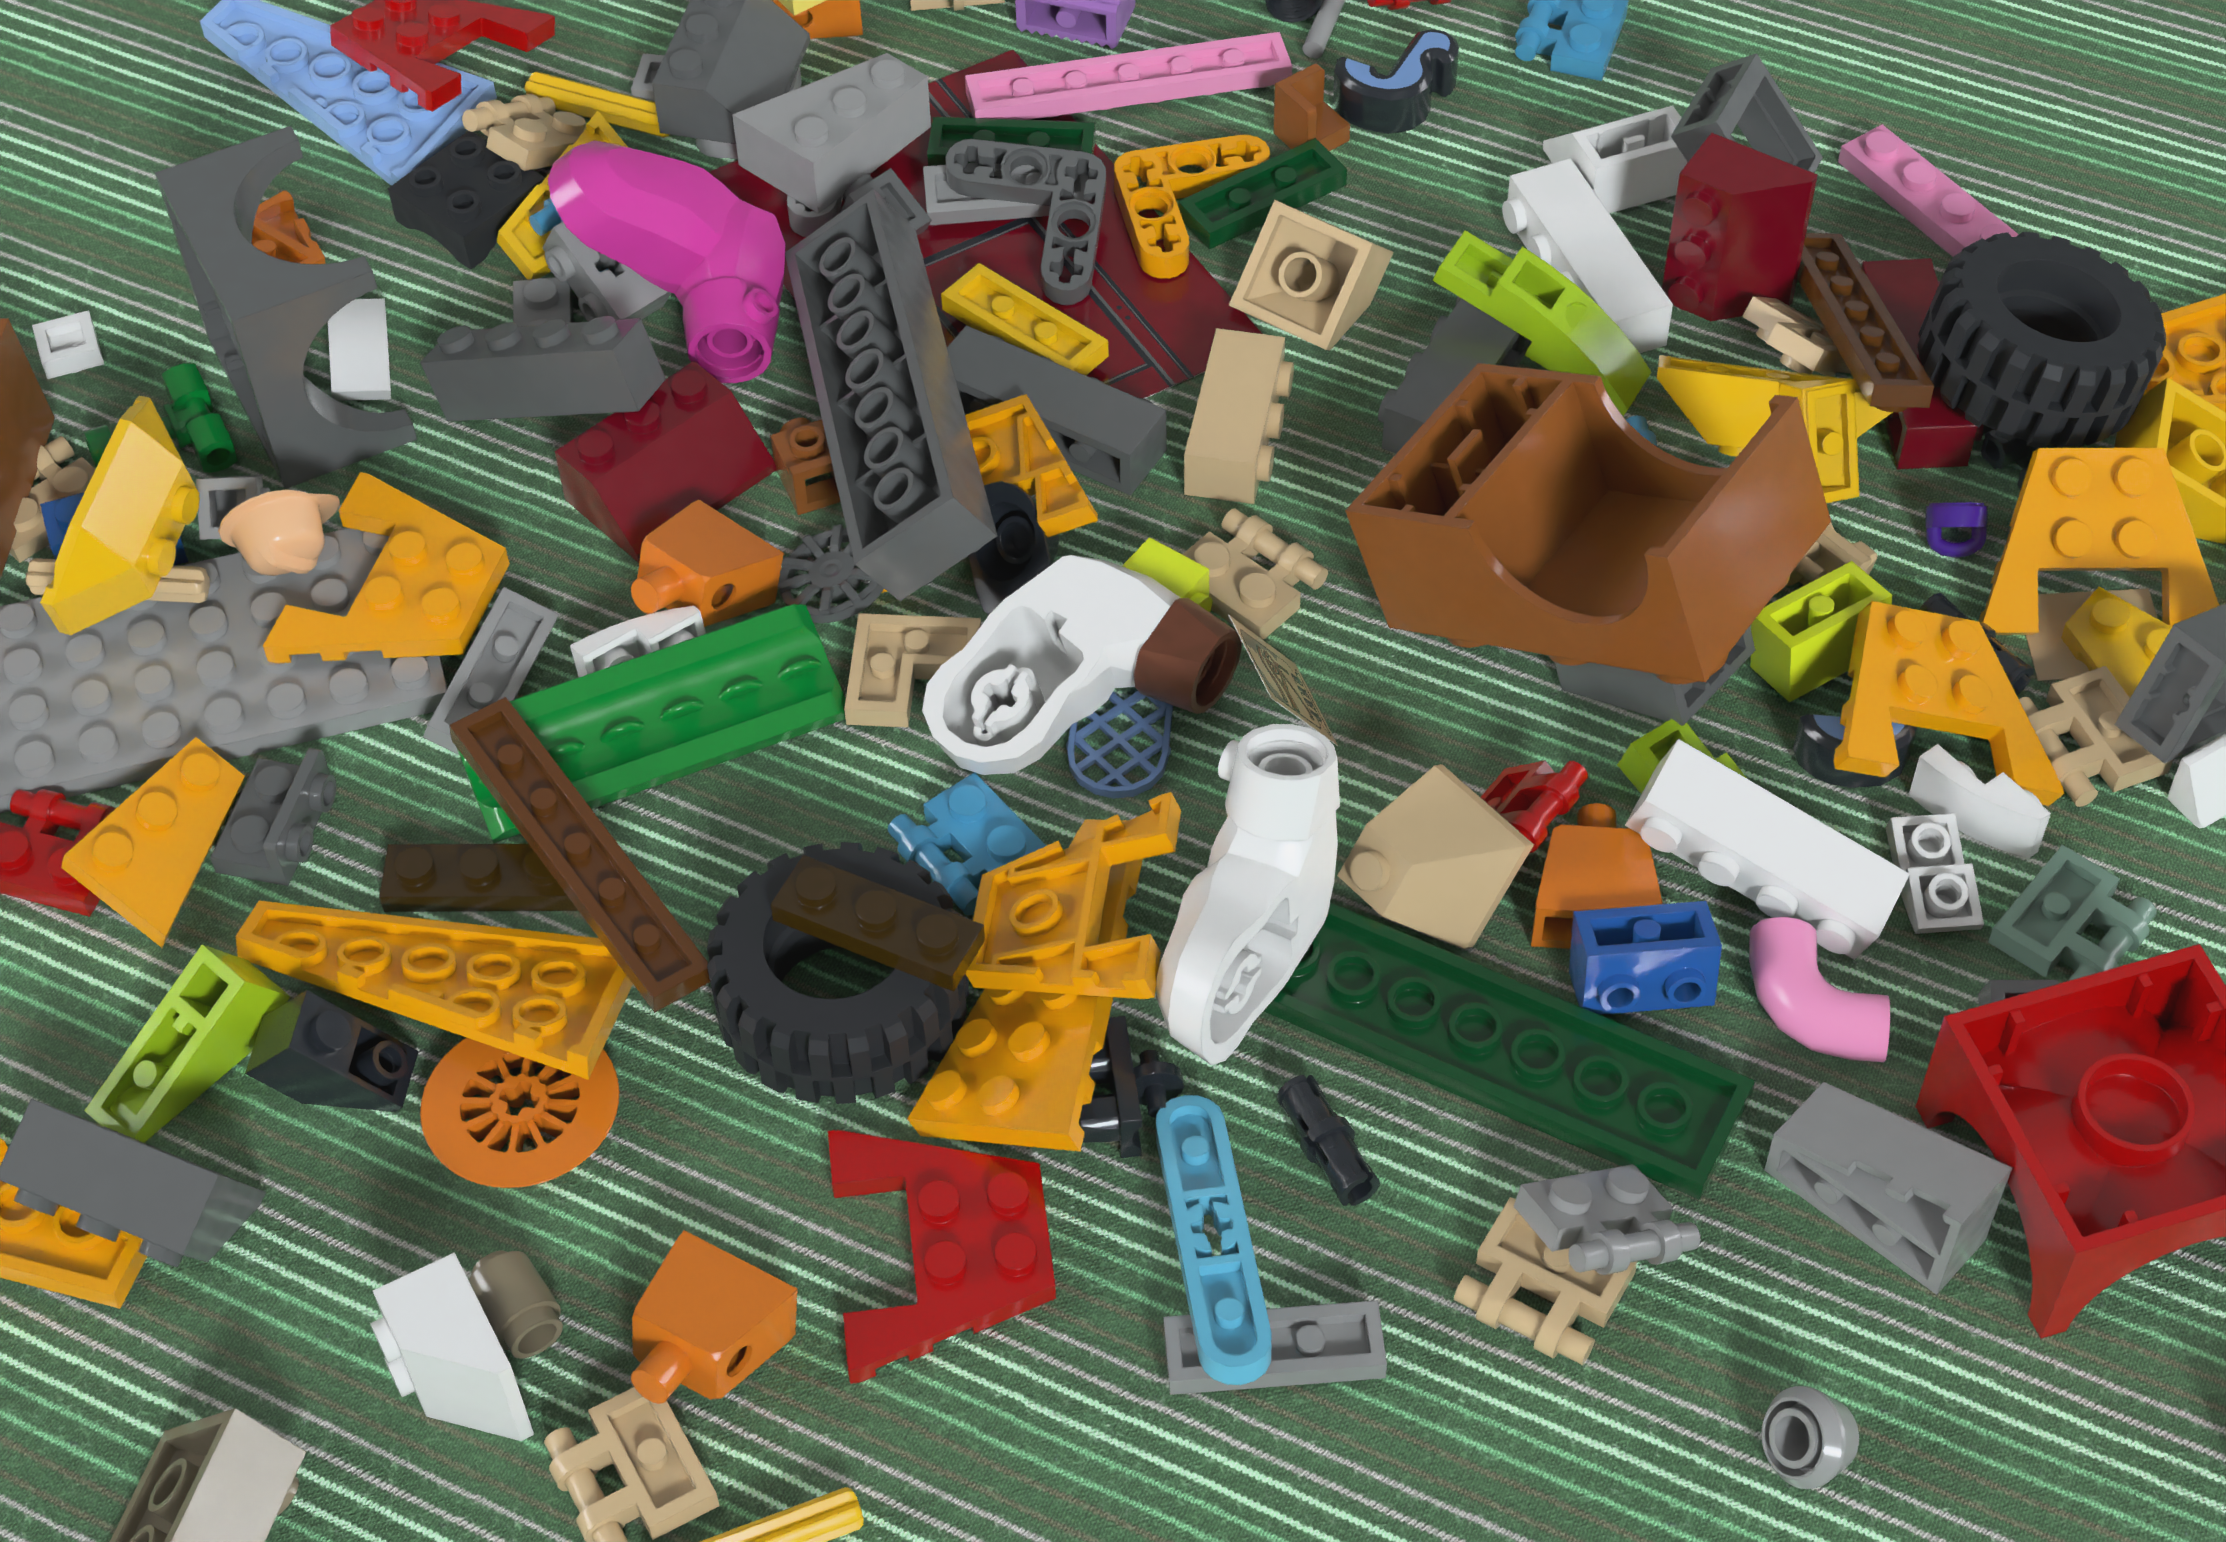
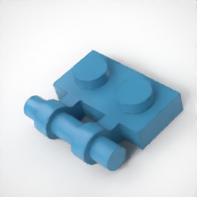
M1529 0L1527 5L1529 17L1521 21L1515 35L1517 42L1515 54L1523 61L1533 60L1536 53L1552 56L1550 71L1602 81L1625 21L1629 0ZM1548 23L1562 26V29L1549 28Z
M975 772L923 804L925 820L930 826H917L906 814L898 815L888 826L889 834L899 843L897 849L899 854L907 862L912 860L928 870L933 880L932 882L936 881L942 884L952 897L953 903L967 916L975 912L982 874L1046 846ZM952 847L965 862H951L943 852Z

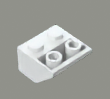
M1674 106L1645 112L1543 141V150L1552 163L1571 158L1609 213L1676 195L1679 173L1688 163L1671 138L1673 131L1681 120V116Z

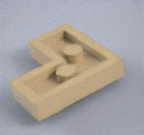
M1752 297L1742 317L1759 326L1756 333L1759 338L1783 353L1779 360L1783 365L1798 373L1812 374L1816 371L1829 377H1834L1836 372L1850 373L1823 325L1776 298Z
M858 613L844 708L846 725L909 727L915 679L930 680L942 664L963 650L982 626L981 618Z

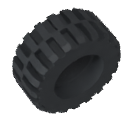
M2008 232L1994 234L1986 240L1982 238L1963 248L1948 263L1918 333L1920 338L1917 344L1921 364L1924 366L1923 368L1932 381L1934 388H1940L1941 399L1952 409L1958 407L1965 412V419L1977 427L1983 424L1996 430L1995 435L2009 441L2013 437L2026 440L2027 446L2044 448L2049 444H2056L2058 448H2076L2082 445L2083 442L2088 446L2119 432L2134 414L2163 356L2162 352L2166 346V332L2160 309L2156 302H2150L2149 291L2140 280L2132 281L2126 268L2116 261L2112 264L2100 257V252L2088 246L2085 249L2070 245V240L2057 236L2045 239L2040 238L2038 233L2022 232L2016 237H2011Z
M841 842L840 849L823 850L822 843L806 846L803 848L804 854L789 858L787 853L770 860L767 863L768 871L762 875H759L756 871L751 873L737 886L739 898L734 896L728 897L716 915L718 925L710 931L708 939L709 963L707 968L719 1028L726 1046L733 1048L735 1060L745 1071L754 1075L760 1071L762 1084L779 1093H785L787 1088L790 1087L795 1089L797 1099L819 1103L821 1096L835 1097L836 1104L857 1103L856 1095L873 1092L876 1099L895 1092L894 1083L905 1078L911 1084L929 1072V1058L938 1061L945 1056L953 1043V1033L961 1029L967 1014L966 998L969 996L968 977L964 974L953 992L894 969L885 980L875 987L851 997L822 999L803 995L782 983L784 977L796 964L806 957L819 951L839 946L774 921L771 903L802 856L806 855L958 915L960 913L953 909V899L945 887L936 881L931 883V876L928 870L912 860H909L905 865L901 864L899 854L878 846L874 853L863 851L862 844Z

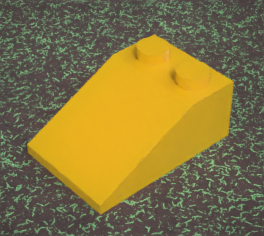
M2167 377L2142 396L2129 422L2117 432L2114 448H2164L2195 538L2226 544V412Z

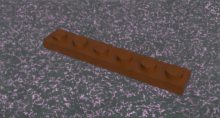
M1806 233L1797 280L1869 406L1886 412H1902L1908 407L1929 408L1934 385L1842 234Z
M506 697L449 725L452 742L654 1013L710 982L707 968L708 961Z

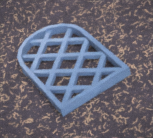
M1139 691L1124 701L1116 693L1112 692L1108 700L1115 707L1101 716L1095 712L1087 716L1091 723L1077 731L1078 722L1070 726L1069 740L1066 743L1069 769L1078 784L1095 795L1113 799L1133 797L1151 789L1163 777L1168 757L1171 754L1170 735L1173 705L1140 694ZM1147 697L1158 709L1143 719L1131 707ZM1121 713H1124L1135 725L1119 735L1107 723ZM1165 716L1164 734L1162 736L1151 725ZM1100 729L1111 741L1095 751L1084 738ZM1143 731L1155 743L1139 753L1127 741ZM1075 745L1088 756L1077 764L1075 763L1074 756ZM1120 747L1132 759L1115 769L1103 757ZM1162 750L1157 768H1155L1147 759ZM1094 763L1108 774L1097 783L1082 773V771ZM1137 766H1140L1149 774L1147 778L1131 784L1123 777ZM1116 782L1119 786L1113 787L1109 785Z

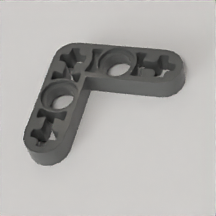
M965 139L955 143L946 155V174L949 186L956 193L974 198L1050 206L1041 263L1042 290L1047 298L1061 305H1073L1082 301L1089 294L1092 286L1106 194V167L1102 160L1094 154L1065 149L978 139ZM968 162L978 163L974 174L963 173V169H966ZM995 164H1001V179L994 178V174H996ZM1021 165H1030L1036 167L1041 172V176L1035 182L1023 184L1015 181L1011 177V172ZM1080 174L1088 176L1084 189V201L1074 199V182ZM1077 218L1088 224L1089 231L1083 236L1071 238L1063 235L1058 227L1065 220ZM1064 255L1074 257L1073 275L1070 283L1059 282V277L1063 272Z

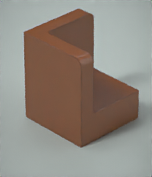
M1317 63L1275 83L1274 134L1290 149L1316 138L1326 149L1331 151L1350 140V124L1324 102L1325 70Z

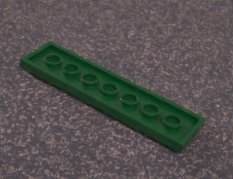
M1331 902L1323 926L1279 994L1263 1011L1617 1165L1626 1166L1633 1164L1647 1178L1698 1200L1701 1199L1752 1096L1756 1081Z

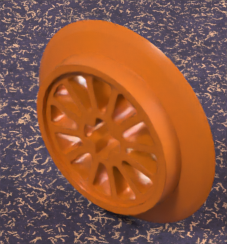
M465 1038L440 1060L426 1083L420 1108L422 1131L428 1146L437 1159L449 1170L468 1181L500 1188H519L544 1183L580 1165L592 1155L606 1138L615 1120L619 1105L620 1092L616 1070L604 1049L597 1060L589 1080ZM522 1067L521 1073L518 1076L514 1077L509 1072L510 1069ZM537 1067H544L537 1076H534ZM498 1075L503 1082L495 1084L489 1080ZM476 1094H478V1095H480V1096H482V1097H473V1096L476 1095ZM580 1096L576 1100H571L574 1097ZM525 1099L533 1101L534 1108L523 1107L518 1116L511 1115L509 1106L514 1108L521 1107ZM561 1120H572V1122L565 1123ZM540 1132H546L556 1137V1139L546 1143ZM486 1137L482 1142H477V1140ZM527 1138L532 1139L536 1149L522 1152L524 1140ZM510 1139L508 1150L501 1152L502 1147Z

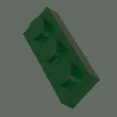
M933 117L927 151L928 166L946 165L948 150L955 143L965 139L1065 149L1094 154L1096 141L1095 122Z
M1314 138L1178 201V207L1184 224L1210 250L1263 225L1274 200L1297 209L1346 186L1347 168Z

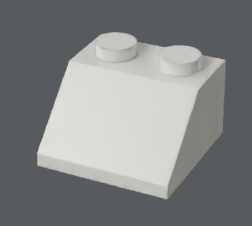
M455 1252L373 1290L383 1317L370 1323L385 1356L384 1360L401 1397L415 1392L426 1417L518 1441H523L534 1435L512 1367Z

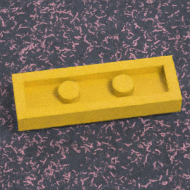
M980 263L941 293L942 310L969 327L988 335L997 336L1005 342L1035 355L1047 357L1054 363L1085 376L1109 357L1108 340Z

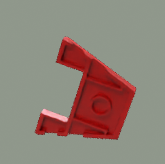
M374 0L363 7L353 10L348 16L330 25L331 45L370 72L376 71L377 67L390 75V86L401 93L408 92V88L418 94V105L433 112L462 94L461 74L435 64L479 37H485L529 52L555 36V16L468 0Z
M842 1130L828 1131L834 1198L906 1191L917 1303L914 1305L843 1313L850 1384L861 1383L875 1377L877 1368L907 1356L910 1362L933 1352V1344L971 1328L973 1334L1056 1299L1040 1163Z

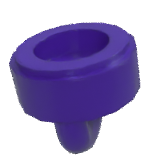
M1929 503V506H1926V539L1932 550L1941 556L1960 558L1970 556L1984 546L1988 527V506H1985V503ZM1942 528H1971V538L1960 543L1948 542L1942 538Z

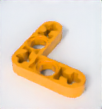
M1235 135L1133 150L1117 158L1114 163V192L1138 263L1145 273L1156 278H1172L1179 276L1186 270L1189 265V235L1176 199L1191 196L1269 160L1270 150L1265 141L1252 135ZM1186 165H1196L1205 170L1200 173H1185L1180 171L1179 168ZM1137 177L1146 182V187L1139 189ZM1146 209H1155L1163 212L1164 215L1158 218H1145L1137 213ZM1164 239L1166 252H1162V249L1156 246V241Z

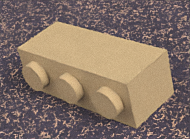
M1216 328L1184 453V495L1254 504L1259 482L1270 481L1274 462V446H1268L1270 438L1280 439L1284 419V404H1280L1278 401L1280 396H1290L1294 375V362L1284 361L1285 337Z

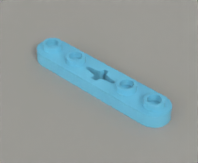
M1183 1095L1166 1102V1108H1160L1156 1114V1144L1198 1357L1204 1372L1212 1379L1227 1385H1243L1256 1381L1266 1373L1271 1364L1272 1333L1224 1115L1220 1107L1210 1099L1198 1095ZM1206 1215L1212 1217L1214 1228H1216L1218 1235L1221 1236L1220 1256H1212L1210 1242H1208L1207 1236L1203 1233L1204 1216Z

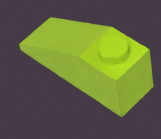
M202 944L84 1111L100 1125L145 1143L252 1052L263 1017L285 1004L291 996L250 961Z

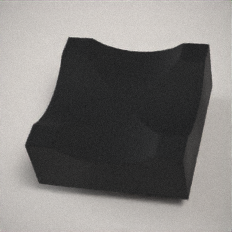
M467 131L390 186L388 191L395 219L398 223L408 229H416L431 236L442 244L458 262L469 269H473L486 259L491 249L497 243L498 231L534 187L543 182L545 177L534 170L524 171L520 169L517 163L507 161L486 148V140L473 132Z

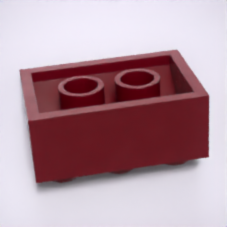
M1711 133L1679 173L1662 289L1673 306L1708 321L1743 316L1753 296L1776 298L1790 306L1794 298L1818 174Z
M695 361L666 378L639 411L613 413L554 451L565 500L638 563L640 561L642 542L645 537L688 505L701 500L713 509L718 510L776 471L775 461L732 391Z

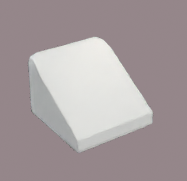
M2226 734L2181 759L2167 799L2198 828H2205L2226 816Z

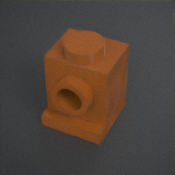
M794 418L786 422L780 429V432L770 435L776 471L797 515L841 502L822 419L811 422L807 418ZM829 473L831 477L808 486L805 485L806 479Z

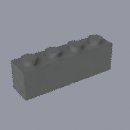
M1458 296L1455 308L1449 317L1442 315L1438 319L1431 335L1430 344L1423 353L1417 351L1412 356L1405 372L1404 381L1397 390L1391 388L1384 396L1378 413V420L1384 423L1382 448L1397 454L1478 363L1517 367L1532 341Z
M601 316L589 322L566 323L563 319H554L541 325L518 326L516 323L509 322L494 328L473 330L468 326H457L442 333L437 339L438 344L420 362L447 421L635 412L644 406L666 380L641 318L615 320L612 316Z
M967 325L947 347L965 415L1027 394L1071 470L1131 496L1167 451L1166 410L1146 399L1132 396L1106 385L1096 378L1087 377L1054 363L1047 357L1035 355L1009 344L997 336L988 335Z

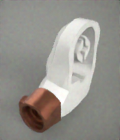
M1076 555L1063 556L1005 598L989 614L963 650L956 653L940 666L927 683L922 712L933 738L960 768L981 775L1015 773L1039 760L1072 724L1093 714L1107 702L1115 688L1135 687L1140 694L1196 714L1204 713L1219 700L1230 684L1239 663L1242 641L1237 631L1191 599L1180 598L1147 575L1105 560Z

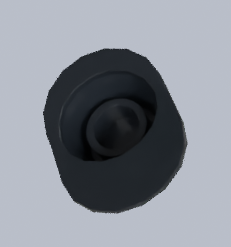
M1003 481L984 485L997 537L986 543L978 551L968 555L976 593L983 610L988 615L1005 598L1051 566L1057 555L1059 545L1058 534L1047 538L1045 532L1039 526L1036 502H1033L1031 497L1017 485Z

